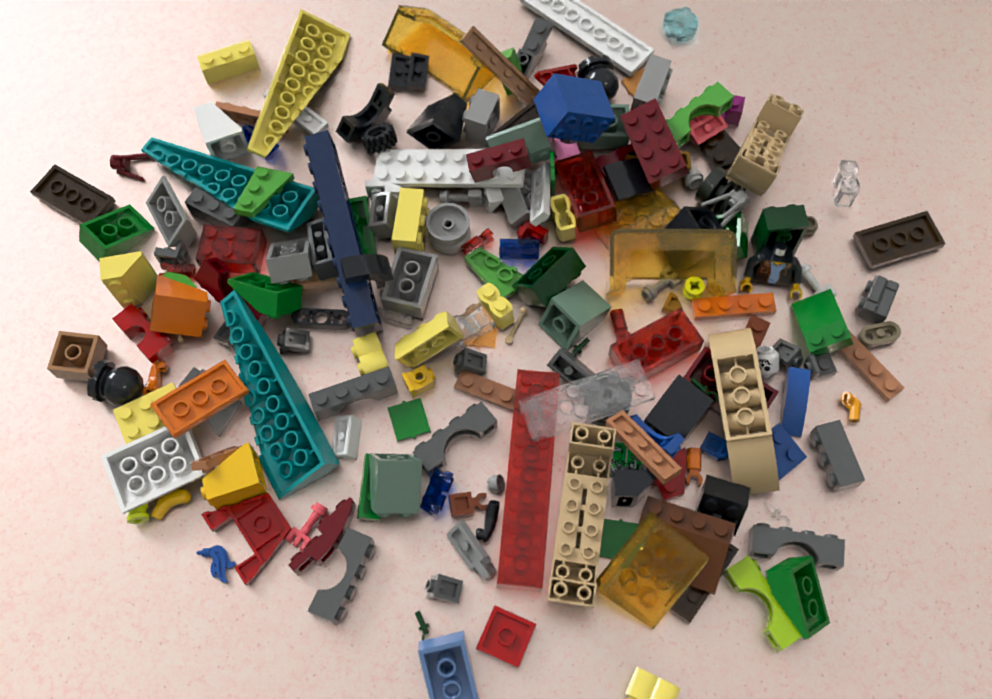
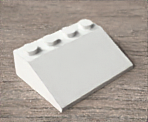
M163 427L101 456L122 514L207 475L202 473V470L192 471L191 462L202 458L192 429L174 439L166 427Z

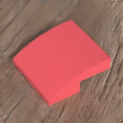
M711 115L698 116L689 123L691 129L690 140L698 146L726 129L728 125L722 116L718 118Z

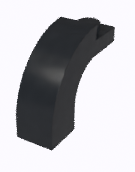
M378 83L368 104L357 114L342 116L335 132L347 143L361 141V133L365 132V129H370L369 127H374L375 124L381 125L388 118L392 111L389 106L395 94L383 83Z
M362 254L341 258V269L345 284L373 280L376 283L377 289L385 287L386 281L394 280L387 256L381 254Z

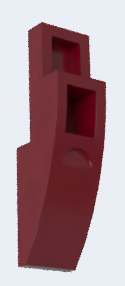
M351 497L340 501L333 513L325 515L319 521L317 529L321 535L312 538L304 551L297 552L291 558L288 566L297 575L301 574L314 561L322 566L338 548L354 516L356 505Z

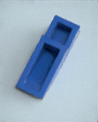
M789 367L785 373L780 424L791 437L801 438L807 410L811 370Z

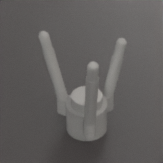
M732 190L725 195L701 203V206L704 207L730 198L728 203L731 208L722 215V218L725 220L720 223L724 227L738 212L750 203L748 195L743 190L737 193L735 190Z

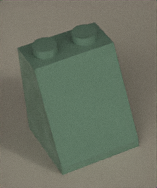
M582 280L551 298L538 325L558 345L569 351L606 318L611 306Z
M369 453L371 510L379 517H390V514L411 517L412 514H419L422 460L413 454Z

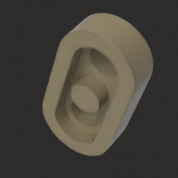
M891 321L868 325L859 332L858 340L868 348L891 344L900 337L901 329L898 324Z

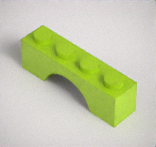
M748 555L726 569L723 576L735 593H751L763 601L769 616L767 627L763 633L778 653L802 636L771 594L767 578L765 579L760 572V565Z

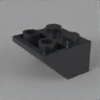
M631 467L615 469L611 480V507L633 508L655 487L658 478L647 467L641 468V470H632Z
M707 475L695 511L735 523V536L748 507L750 488Z

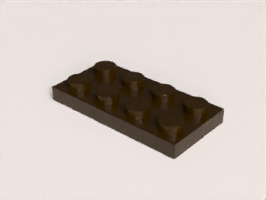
M56 164L50 168L30 191L35 198L80 224L104 215L116 202L114 197Z
M928 211L855 232L853 235L870 269L943 248L946 244Z

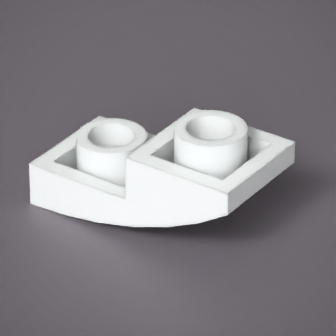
M365 180L368 197H372L376 193L391 191L398 200L400 188L402 187L385 181Z

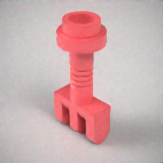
M318 502L310 507L314 511L301 530L293 527L285 539L290 543L296 536L292 544L295 547H298L303 541L299 548L300 551H304L308 547L311 538L307 535L319 517L327 515L326 511L328 509Z

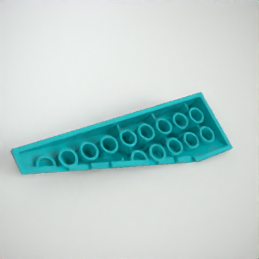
M151 137L141 148V151L146 153L147 156L231 208L235 207L255 171L253 168ZM295 181L288 182L283 186V191L270 198V203L254 218H247L289 233L312 218L318 209L317 200H319V197L311 186Z
M233 290L220 303L226 326L230 329L229 339L231 345H234L236 353L234 359L240 369L238 375L249 390V394L244 396L246 406L250 409L251 417L249 419L251 425H254L256 433L254 439L261 453L259 456L260 463L278 499L282 500L324 477L340 465L280 354L241 295Z

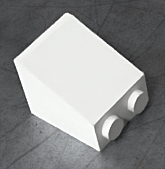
M208 102L193 107L204 142L211 156L228 161L251 153L247 151L248 143L242 128L214 103Z

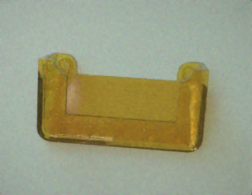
M398 6L382 43V46L387 49L389 54L396 53L411 56V52L428 55L427 72L453 89V94L455 93L465 102H470L472 95L476 94L478 88L483 89L495 77L491 71L459 42L465 35L463 31L427 8Z
M620 228L613 231L610 235L606 295H620L626 289V282H630L631 279L687 280L690 277H699L702 280H707V290L713 296H729L737 292V237L731 230Z

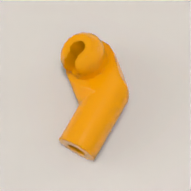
M843 392L840 398L842 404L849 410V421L859 423L861 402L852 393Z

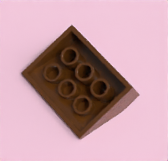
M648 496L639 520L627 565L715 595L735 533L736 524Z

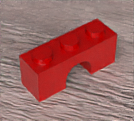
M131 303L113 317L112 320L130 340L139 334H145L144 339L136 346L152 364L157 360L159 362L163 361L174 352L170 346L173 342L165 333L161 336L159 332L150 331V322L146 319L148 317L146 312L141 307L137 309Z

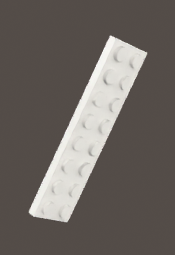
M520 0V3L553 23L554 26L600 57H602V54L609 56L613 65L630 77L649 59L650 54H654V49L580 0Z
M386 149L385 152L380 151L377 155L373 180L393 183L400 187L523 188L525 169L513 172L510 167H499L493 171L494 178L475 183L469 172L466 154L483 149Z

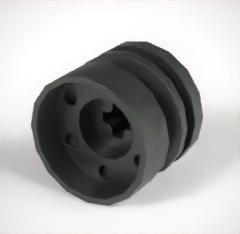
M717 166L702 182L694 199L701 204L725 195L732 190H735L736 193L740 190L745 192L746 188L732 181L728 183L729 180L725 178L728 171L721 166ZM730 198L713 203L712 212H718L717 215L725 214L731 208L728 203Z

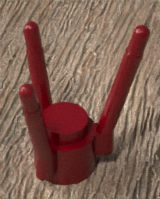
M146 153L112 154L109 163L111 169L116 170L117 174H123L144 181L143 177L127 172L125 169L130 167V160L152 158L147 156Z

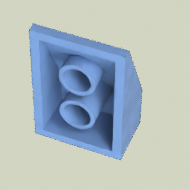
M464 631L419 641L418 654L430 699H479Z

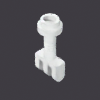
M806 263L801 265L802 276L816 291L813 295L828 289L832 290L834 297L837 295L829 283L822 287L809 271L812 268Z

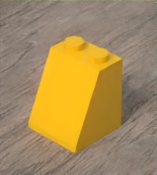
M249 442L242 445L202 479L204 487H201L203 499L207 500L210 506H214L217 510L223 506L235 505L243 500L269 493L259 455Z

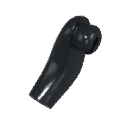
M490 500L484 519V529H476V538L483 540V543L489 541L496 526L500 502L497 500Z

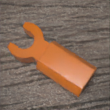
M687 448L686 470L689 474L685 479L686 486H689L691 478L697 480V487H700L703 482V478L699 473L701 472V448Z

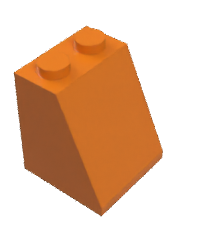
M157 275L150 331L201 337L202 330L207 329L208 318H205V313H209L211 308L208 292Z

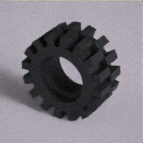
M389 123L375 124L374 127L370 126V129H365V132L361 133L364 148L367 153L371 152V154L375 152L380 153V151L385 152L386 149H391L398 142L394 127Z

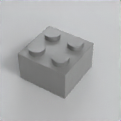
M478 88L476 94L472 95L470 99L469 109L464 111L462 117L465 124L463 132H465L466 141L487 147L486 137L494 132L500 119V95Z

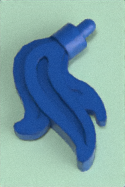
M215 545L211 548H203L197 551V555L212 558L213 561L210 568L212 576L216 578L215 574L217 572L219 580L224 584H228L226 579L227 568H233L236 562L229 560L226 550L220 545Z

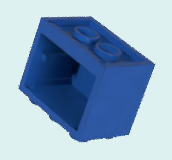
M554 73L534 98L545 134L549 138L594 143L616 119L601 81Z

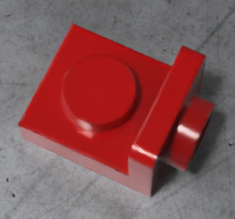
M527 220L525 225H521L517 231L518 243L522 245L525 239L529 237L531 241L545 245L548 240L549 230L540 225L535 227L530 223V220Z

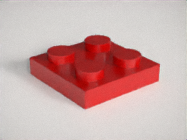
M494 605L476 650L519 668L537 624Z

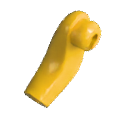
M180 488L161 496L151 516L161 520L173 506L188 503L191 500V494L186 489Z

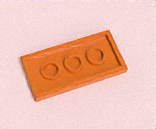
M223 360L152 402L150 406L172 437L176 439L249 394V390L228 362Z

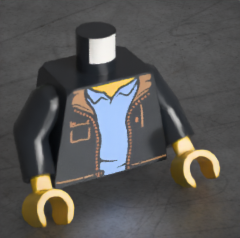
M782 241L776 242L775 246H763L760 252H757L747 260L743 275L745 279L739 282L741 292L744 285H749L747 288L748 293L752 292L753 287L750 283L752 278L754 282L791 286V283H793V287L790 289V297L792 299L793 292L798 291L800 292L799 298L801 299L803 294L799 284L802 283V266L798 258L793 256V250L787 248V244Z

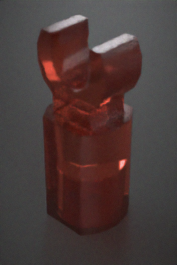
M488 228L480 236L476 235L462 245L461 251L466 256L477 248H484L485 244L491 243L494 240L492 231Z
M168 263L160 264L161 269L167 270L166 272L187 275L188 278H194L196 275L195 264H173V266H170Z
M623 309L612 310L610 317L614 331L617 333V345H621L622 337L627 338L628 343H631L632 335L627 331L628 326Z

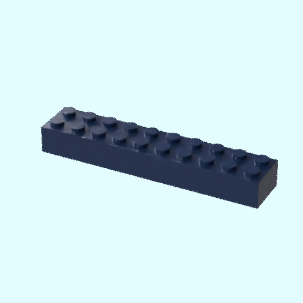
M328 130L304 136L306 144H303V148L310 161L308 163L310 174L313 175L315 180L312 182L313 188L320 199L317 200V204L325 218L322 219L323 227L330 237L327 238L328 247L335 256L332 257L334 269H337L339 274L336 278L338 286L344 296H341L343 306L347 308L349 313L346 316L349 328H352V331L356 332L360 337L374 331H382L383 327L371 280L345 284L341 269V258L362 255L364 253L336 145Z

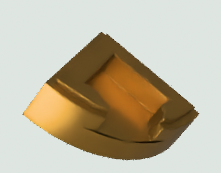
M670 292L662 312L680 319L683 312L682 305L678 297Z

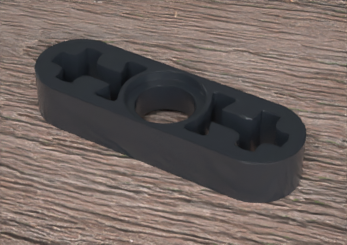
M301 308L294 311L291 316L294 325L301 329L346 330L349 328L346 318L349 313L346 310ZM301 315H304L305 318H303L302 321H299L298 318H301ZM325 315L327 320L324 323L316 322L317 317ZM341 317H344L345 320H343L342 323H339L338 320H340Z

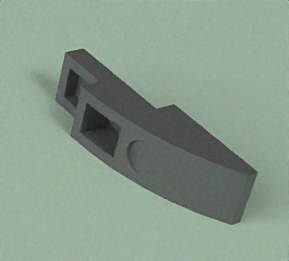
M537 16L522 49L519 48L517 53L522 74L527 79L530 78L547 46L546 41L554 26L553 23Z

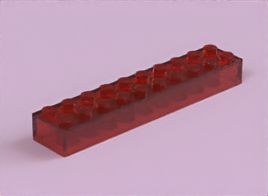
M517 369L496 588L541 592L543 589L560 373Z

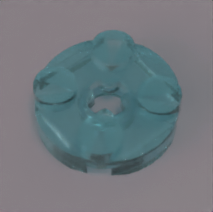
M688 7L673 9L664 14L662 31L669 39L672 37L677 39L676 41L685 42L695 36L699 21Z

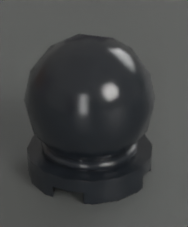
M604 54L598 58L590 56L578 65L579 70L576 74L579 78L601 81L609 101L616 96L619 82L618 77L613 71L614 65L609 56Z
M100 360L93 367L97 370L94 377L88 379L87 394L93 398L92 400L98 402L106 400L108 403L120 407L142 396L144 381L137 370L129 366H115L113 362L107 360Z

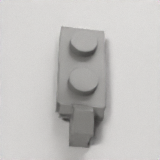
M464 520L459 521L447 533V537L470 570L474 569L481 575L484 581L492 578L497 571L491 563L489 555Z

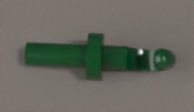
M586 337L578 346H573L574 350L571 353L577 358L576 354H581V349L590 340Z
M693 377L690 382L706 395L713 394L716 398L713 404L717 403L719 399L718 394L715 391H708L707 385L703 386Z
M419 610L415 612V615L420 624L418 629L423 631L421 639L425 640V635L429 633L427 628L429 623L425 624Z

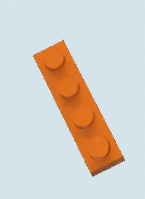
M773 292L693 298L691 301L694 320L771 315L777 311Z

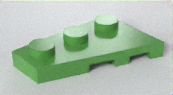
M257 166L233 208L235 214L254 218L270 203V198L275 194L281 193L283 186L295 179L294 174Z
M481 247L464 257V262L485 284H493L499 290L500 296L507 299L516 293L512 285L523 275L518 272L517 268L512 265L509 267L502 263L500 258Z

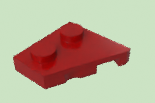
M686 448L680 449L672 458L682 468L681 474L664 485L659 479L656 483V488L663 501L667 502L685 494Z

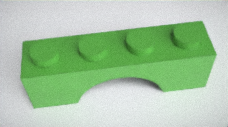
M716 82L713 86H708L699 97H694L686 107L680 108L672 118L666 119L678 148L690 139L691 129L689 123L691 120L701 115H711L718 118L732 107L734 95L719 82Z

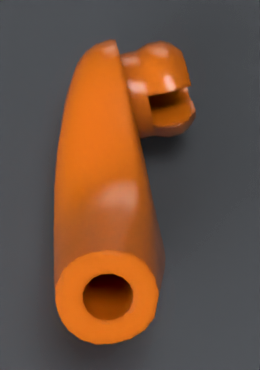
M157 360L153 362L147 384L143 389L144 395L161 388L162 372H166L168 368L165 361L159 362Z

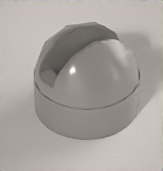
M493 475L488 478L487 483H489V486L487 488L491 492L504 491L505 481L502 475Z

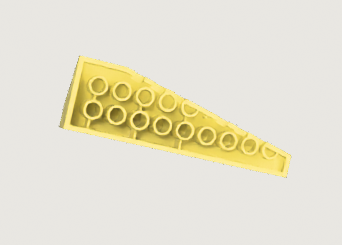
M300 9L264 100L247 151L263 158L267 157L339 65L343 58L350 33Z

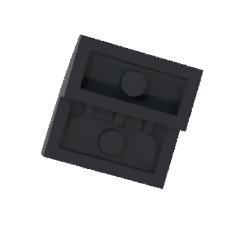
M411 52V56L392 53L388 88L396 90L425 89L429 56Z
M638 158L611 163L603 167L617 202L632 201L635 197L651 196L655 192L649 184Z

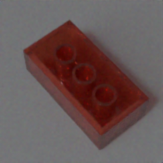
M592 150L554 161L557 179L563 194L569 199L571 212L575 217L579 233L617 222L616 205Z
M680 307L611 344L608 356L626 383L632 388L700 351L704 339Z

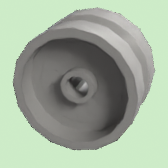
M443 203L430 210L426 219V228L431 246L443 254H454L467 247L471 236L470 218L467 211L455 203Z

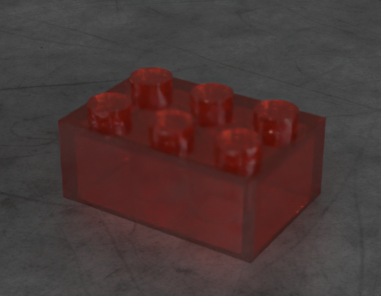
M204 224L195 260L201 267L204 260L217 257L231 270V273H260L267 239L263 230L258 228Z

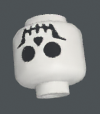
M759 346L756 350L761 377L770 378L779 371V353L771 346Z

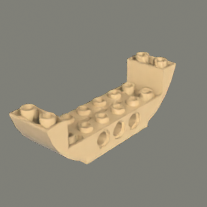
M770 93L725 178L759 196L765 194L779 173L781 166L778 164L790 136L803 116L804 110L797 104L785 101L780 95Z
M751 328L708 334L732 482L749 487L750 495L780 491L772 430Z
M572 422L547 596L548 601L591 608L595 606L596 579L616 428Z

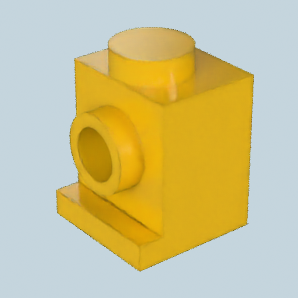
M425 365L408 373L401 374L412 399L435 388L433 380L436 377L432 369H426Z

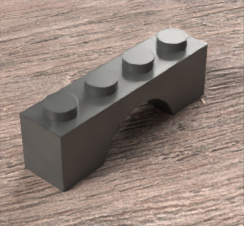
M388 366L309 393L308 395L313 411L318 421L338 415L344 407L356 401L364 399L381 400L398 394Z
M482 401L477 405L472 404L461 417L456 416L449 422L446 428L443 430L438 429L434 432L432 438L427 442L419 443L415 447L413 455L422 460L423 470L431 477L447 465L445 453L451 441L463 435H471L482 439L498 427L497 419Z
M757 523L749 530L747 556L770 560L779 548L796 546L803 549L809 556H813L816 568L838 571L844 567L845 540L838 539L837 535L825 534L820 536L815 535V532L809 530L796 532L792 531L793 529L790 527L771 528L766 523Z
M351 528L347 529L338 547L346 559V573L336 586L326 590H317L308 609L311 615L335 626L338 621H342L346 613V608L344 607L348 599L351 600L356 592V587L354 586L358 578L361 579L365 573L366 566L364 565L367 559L371 558L375 552L376 546L372 537Z

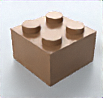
M59 331L47 370L56 378L88 382V379L93 378L97 370L93 367L98 361L104 360L108 345L99 335Z

